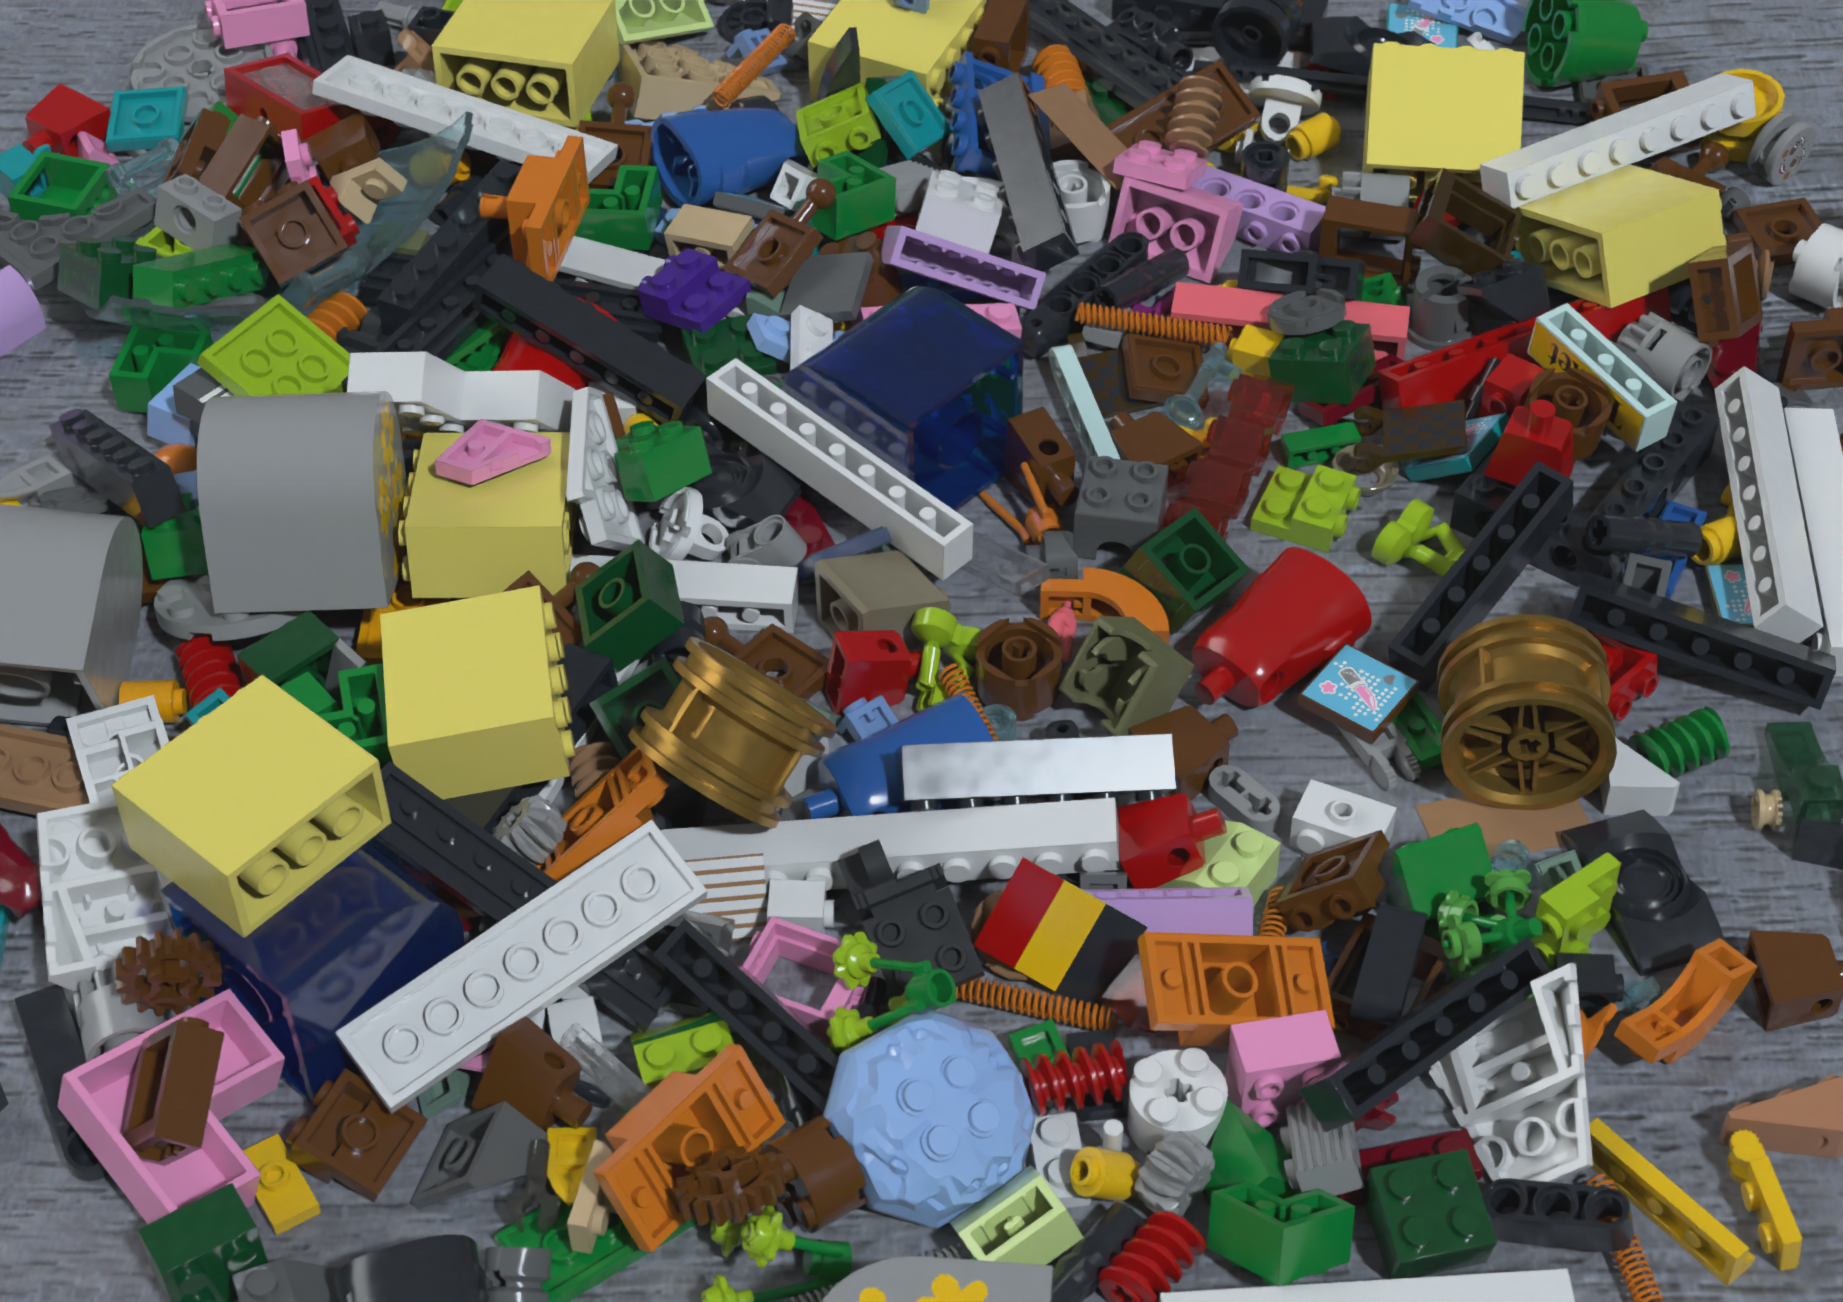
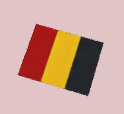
M1022 857L973 946L1062 996H1068L1069 1000L1072 1001L1075 998L1078 1005L1079 1001L1083 1000L1084 1008H1086V1003L1090 1001L1091 1012L1093 1011L1094 1004L1097 1003L1098 1013L1138 945L1137 939L1146 931L1148 926Z

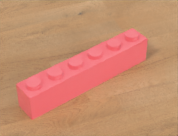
M1176 282L1171 319L1175 316L1178 321L1181 317L1183 322L1185 319H1188L1189 324L1191 320H1194L1195 325L1199 320L1201 324L1206 321L1209 325L1212 322L1214 327L1216 324H1219L1220 328L1222 325H1225L1226 330L1228 326H1231L1233 330L1230 331L1226 346L1224 347L1229 348L1231 340L1239 338L1246 324L1273 331L1269 326L1267 312L1269 313V307L1275 300L1287 295V293ZM1345 300L1347 315L1343 320H1352L1355 323L1370 324L1375 361L1389 354L1404 360L1410 307ZM1178 331V334H1177V338H1176V339H1173V338H1172V333H1171V336H1170L1169 339H1170V340L1180 341V340L1178 339L1179 331ZM1184 332L1183 339L1181 340V341H1183V342H1186V341H1185V332ZM1190 334L1189 340L1187 341V342H1190V343H1192V342H1191V334ZM1215 336V340H1214V344H1213V345H1210V344H1209V339H1208L1207 344H1205V345H1206V346H1215V347H1217V346L1215 345V343H1216V336ZM1222 338L1218 347H1222Z

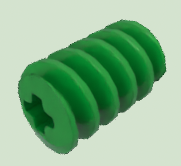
M1707 706L1704 709L1694 710L1689 715L1679 716L1674 721L1662 723L1658 728L1647 729L1643 734L1632 735L1627 743V746L1674 778L1683 776L1685 769L1689 772L1698 770L1700 763L1707 766L1713 763L1715 757L1721 760L1727 758L1730 753L1727 732L1718 713Z

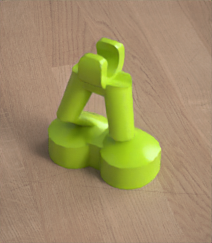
M1415 498L1407 505L1396 522L1391 521L1381 531L1374 544L1371 557L1386 566L1395 564L1403 558H1412L1441 577H1444L1466 548L1446 522L1430 528L1434 508ZM1437 536L1447 554L1443 556L1424 545L1416 544Z
M925 607L917 610L911 624L912 633L925 644L916 688L922 691L916 706L919 712L949 698L948 692L945 691V687L942 685V681L938 678L940 648H943V652L954 663H957V669L964 670L963 674L967 676L966 680H969L975 672V669L969 663H976L977 641L982 633V630L978 628L963 626L957 623V619L953 614L936 607ZM960 672L951 675L949 678H953L954 676L958 675ZM959 678L958 680H955V681L952 682L951 684H954V683H956V682L962 680L963 678ZM966 683L961 684L960 686H957L955 689H959L960 687L964 686Z

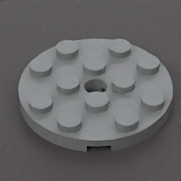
M198 24L189 25L169 31L144 46L132 62L133 71L130 81L133 90L186 86L189 98L185 122H193L203 107L209 109L218 100L227 106L224 68L272 57L273 52L267 42L225 49L221 38L214 37L212 29L199 30Z
M208 573L174 577L157 591L154 598L155 612L160 627L173 636L188 640L194 637V633L211 634L213 641L253 637L277 630L285 623L306 612L279 611L214 614Z

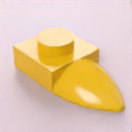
M573 1127L548 1128L546 1178L549 1179L556 1194L569 1206L575 1201L594 1141L597 1140V1127H579L578 1129Z

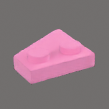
M480 419L435 460L436 475L453 479L459 483L475 485L548 456L551 453V439Z

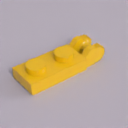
M1739 1129L1738 1132L1735 1131L1734 1135H1731L1729 1141L1730 1151H1732L1729 1152L1727 1157L1730 1175L1734 1181L1741 1184V1194L1746 1209L1749 1212L1755 1211L1760 1222L1758 1224V1235L1764 1252L1766 1254H1773L1779 1271L1797 1268L1802 1245L1801 1233L1769 1157H1767L1762 1144L1759 1143V1138L1752 1131H1747L1746 1129L1742 1131Z

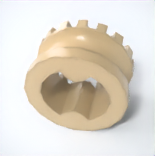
M1761 789L1753 791L1751 820L1754 829L1761 830L1764 825H1769L1772 830H1779L1782 823L1781 816H1783V812L1778 811V808H1783V804H1778L1782 802L1780 790H1771L1770 794H1764Z

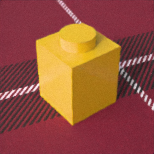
M1246 324L1239 338H1233L1228 348L1227 360L1232 361L1231 378L1272 389L1268 358L1285 335Z

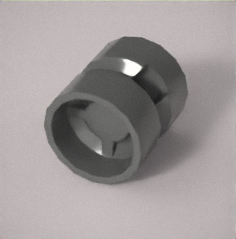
M487 1247L485 1277L492 1282L491 1288L487 1289L489 1302H549L550 1294L542 1289V1284L551 1278L552 1250L527 1247Z

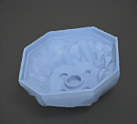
M929 1009L914 1013L842 1052L839 1056L823 1117L832 1123V1125L826 1127L828 1133L833 1139L842 1135L859 1162L866 1182V1186L859 1189L862 1196H867L866 1204L868 1208L931 1229H937L952 1221L1023 1170L1037 1116L1023 1083L1022 1073L1018 1072L1007 1051L990 1028Z

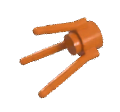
M1022 462L1020 466L1036 506L1027 511L1025 526L985 491L980 492L979 496L1020 535L1024 544H1029L1033 541L1035 545H1041L1042 531H1066L1059 518L1055 502L1046 505L1028 463Z

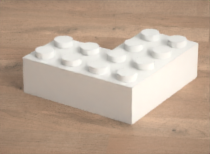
M428 352L350 353L347 392L387 391L393 399L399 426L402 427V433L421 436L422 438L424 433H465L480 419L526 432H570L573 391H576L571 386L540 370L463 371Z

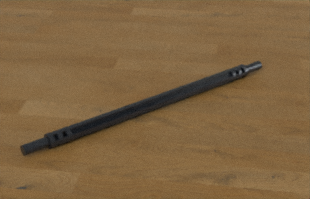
M1194 60L1193 71L1199 72L1214 62ZM1231 60L1230 64L1223 63L1237 83L1251 84V81L1258 76H1262V81H1268L1269 76L1283 75L1308 82V84L1312 85V92L1318 89L1321 93L1367 98L1368 77L1234 60ZM1523 95L1522 117L1584 125L1594 122L1591 114V103Z

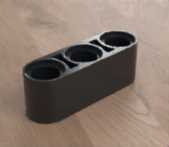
M1383 902L1380 903L1357 981L1350 1017L1385 1026H1390L1401 1018L1425 930L1427 913Z
M1504 1178L1491 1182L1485 1188L1482 1195L1495 1237L1501 1241L1617 1252L1626 1248L1632 1242L1634 1236L1629 1200L1625 1194L1614 1188ZM1505 1207L1517 1208L1510 1214L1498 1213ZM1558 1211L1568 1213L1565 1217L1559 1219L1548 1217L1550 1214ZM1606 1216L1619 1218L1616 1222L1609 1224L1599 1222Z

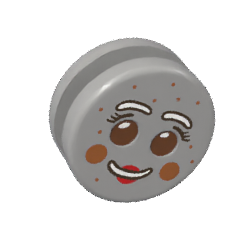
M1784 111L1774 116L1763 127L1753 142L1748 155L1747 164L1749 170L1765 178L1772 185H1781L1793 177L1803 166L1813 148L1816 138L1814 126L1806 121H1800L1798 116L1789 111Z

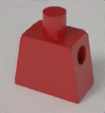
M60 83L26 114L25 120L30 137L22 142V146L33 154L35 149L48 144L52 153L78 157L77 134L80 131H85L106 143L110 109Z
M1536 400L1531 403L1530 408L1523 406L1515 407L1489 461L1484 476L1517 486L1533 465L1539 461L1570 478L1573 472V424L1568 420L1555 417V406L1547 400Z
M895 630L834 632L824 686V693L833 712L844 718L843 710L865 697L867 702H870L882 695L889 707L900 704L905 699L909 678L918 677L923 650L908 652L900 634Z
M1183 793L1118 807L1120 863L1134 889L1156 888L1202 868L1206 863L1204 841L1227 833L1225 819L1219 807L1197 814L1189 796Z

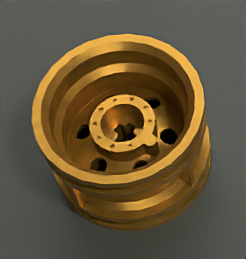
M1517 614L1497 617L1479 623L1461 633L1447 646L1439 660L1437 672L1438 699L1441 712L1444 715L1440 733L1441 759L1444 772L1455 788L1467 797L1488 806L1501 809L1540 810L1571 803L1591 793L1606 780L1614 768L1617 745L1613 716L1608 708L1611 693L1606 652L1598 639L1583 627L1565 619L1539 614Z
M690 637L685 644L686 649L690 652L689 657L678 656L672 665L682 676V681L664 709L659 710L649 706L644 709L640 717L646 725L644 727L634 726L628 737L654 762L701 794L748 820L768 828H776L781 820V816L776 811L777 808L788 809L794 799L784 788L787 779L803 755L820 758L825 751V747L820 740L822 737L832 739L838 729L830 720L808 703L763 673L710 643Z

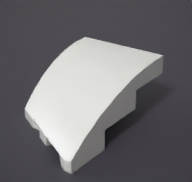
M154 695L66 719L90 803L115 799L111 785L118 781L126 772L133 770L169 742Z

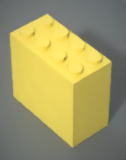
M463 0L432 44L436 84L561 126L578 128L579 121L585 118L620 61L615 0Z
M840 0L808 40L810 100L817 101L822 75L837 43L849 27H856L860 49V80L864 83V86L868 77L901 76L911 70L938 109L944 114L951 94V83L947 81L949 69L954 61L958 62L964 51L973 54V36L987 7V0H929V9L925 14L893 6V0Z
M1393 41L1382 44L1374 43L1367 84L1362 172L1409 175V201L1416 202L1419 194L1427 188L1442 168L1449 170L1483 190L1480 164L1521 149L1525 52H1517L1509 48L1482 50L1472 46L1448 48L1438 47L1435 44H1422L1420 46L1401 45Z
M1631 164L1514 208L1522 213L1518 226L1521 236L1515 245V249L1520 252L1527 263L1542 264L1544 266L1547 286L1609 308L1690 278L1688 262L1714 246L1726 245V238L1723 234L1722 201L1719 197V189Z
M530 432L551 439V453L548 456L475 485L459 483L453 479L436 475L435 460L464 433L423 434L421 448L414 449L413 452L414 472L409 473V496L404 497V520L399 521L398 527L400 546H407V555L403 556L402 564L403 580L411 581L412 598H472L500 593L528 570L553 596L569 583L579 507L577 503L568 502L566 497L570 432Z
M540 585L380 614L388 748L395 766L443 800L570 776L568 758L575 757L576 751L572 731H565V727L572 723L568 697H561V694L568 690V681L564 664H557V661L565 658L564 647L560 632L552 633L551 629L557 628L552 602L544 603Z
M263 675L246 687L238 690L234 696L209 714L201 717L197 723L171 742L164 744L156 753L133 770L126 772L118 781L111 785L130 848L243 938L391 823L379 760Z

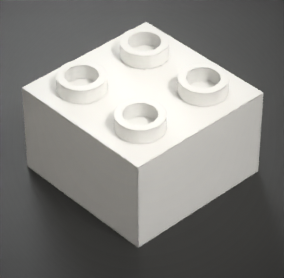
M941 170L940 173L932 171L915 230L989 254L1001 217L1003 198L1000 191H998V187L991 183L978 181L974 184L962 180L961 175L949 170Z

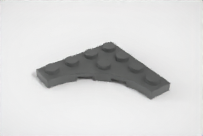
M138 187L119 198L95 206L94 214L87 216L79 215L72 218L69 213L42 215L39 221L21 220L18 213L0 209V263L4 267L11 265L25 279L28 285L37 291L42 287L52 284L58 278L60 243H76L79 237H90L99 239L101 242H111L113 236H127L139 228L146 227L155 219L156 198L141 187Z

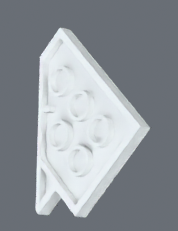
M585 387L573 391L566 497L568 502L580 504L583 514L579 518L581 531L586 540H590L591 545L623 551L638 539L644 544L645 541L633 501H626L614 457V453L618 452V447L602 391Z

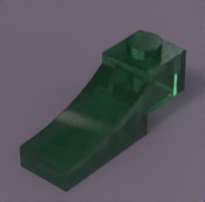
M1811 721L1767 723L1764 736L1782 800L1790 801L1796 824H1801L1803 819L1823 823H1841L1843 818L1842 776L1839 766L1830 765L1823 754Z

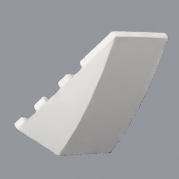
M115 799L37 813L36 823L49 982L75 992H80L78 984L80 981L88 980L92 982L94 971L112 968L115 965V959L122 958L121 949L124 946L136 948V937L142 936L147 940L153 939L155 930L159 929L163 932L164 936H171L172 932L178 928L177 922L181 915L187 909L195 908L199 911L209 912L208 909L130 848ZM192 915L188 917L189 921L196 918L197 915ZM224 925L211 938V941L214 942L215 952L231 942L232 936Z
M1569 963L1531 981L1533 997L1514 1006L1430 1067L1431 1070L1428 1071L1437 1087L1444 1090L1454 1107L1452 1113L1459 1125L1467 1129L1475 1143L1476 1153L1492 1181L1511 1178L1557 1182L1593 1166L1576 964Z

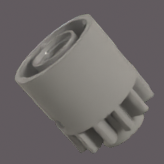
M1343 171L1341 187L1332 186L1331 195L1408 208L1410 176ZM1341 227L1340 237L1404 241L1405 238Z
M1650 312L1648 316L1643 314L1640 317L1639 323L1633 321L1628 324L1617 340V344L1626 347L1643 359L1654 372L1656 383L1671 397L1680 401H1685L1695 391L1705 376L1712 359L1713 349L1710 344L1699 342L1698 337L1653 312Z
M115 965L103 971H94L92 982L88 980L80 981L78 983L80 992L73 994L86 1062L164 1023L163 1015L156 1016L155 1008L149 1007L141 1013L137 1012V1002L128 1005L123 1003V994L116 992Z

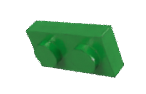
M1417 692L1392 722L1407 740L1405 742L1419 761L1420 768L1423 771L1442 764V746L1440 741L1442 724Z

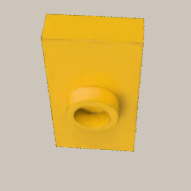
M278 1133L242 1150L261 1174L255 1199L276 1236L321 1213L319 1203L295 1163L287 1159L289 1151Z

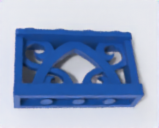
M964 51L958 62L954 61L947 76V81L951 83L949 106L952 107L950 130L953 131L954 137L951 154L955 156L956 171L963 173L966 169L1000 181L992 165V160L996 159V155L990 153L991 150L985 140V134L989 133V130L983 125L977 108L982 106L978 91L1014 74V72L974 59L973 54L968 51ZM1033 72L1028 77L1020 75L1032 93L1045 89L1044 76ZM1036 105L1050 151L1048 116ZM978 143L984 147V150L978 148Z

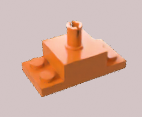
M568 135L562 149L556 151L555 157L527 155L508 196L483 193V197L480 200L481 218L508 220L513 259L524 263L531 271L552 282L555 280L590 202L583 137Z
M636 747L561 815L567 823L566 830L563 833V840L554 848L555 852L550 853L544 863H539L536 867L559 882L650 820L654 822L650 808L662 799L666 788L669 786L664 768Z
M1144 932L1137 939L1150 1029L1178 1031L1180 1046L1228 1047L1231 1025L1326 1010L1332 1030L1335 1028L1320 938Z
M729 1043L697 1075L672 1071L611 1128L605 1136L615 1152L593 1172V1175L639 1249L652 1253L686 1220L684 1213L680 1212L674 1189L677 1188L676 1179L686 1176L684 1169L687 1166L698 1167L701 1165L699 1158L705 1156L712 1159L714 1157L713 1153L722 1149L730 1148L731 1152L734 1153L739 1146H744L746 1152H751L758 1146L761 1147L786 1121L742 1046Z

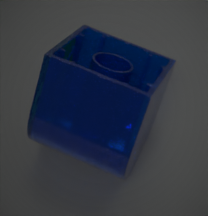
M917 286L904 291L790 370L784 376L780 389L954 511H957L979 495L980 492L1004 476L1007 419L1023 414L1024 341L950 295L935 288Z
M369 841L245 938L240 936L174 882L169 883L160 890L172 931L176 928L181 929L182 937L185 938L194 932L200 933L201 943L211 940L214 942L215 952H220L222 985L214 987L215 996L227 989L233 992L285 1057L280 1079L316 1110L318 1107L314 1106L312 1102L327 1079L335 1083L345 1068L357 1076L362 1074L339 1043L335 1032L464 945L462 920L454 908ZM200 997V1003L210 998Z

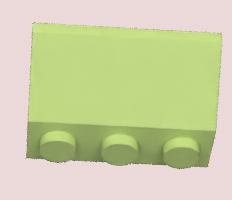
M615 0L618 43L621 45L708 31L714 28L704 0Z

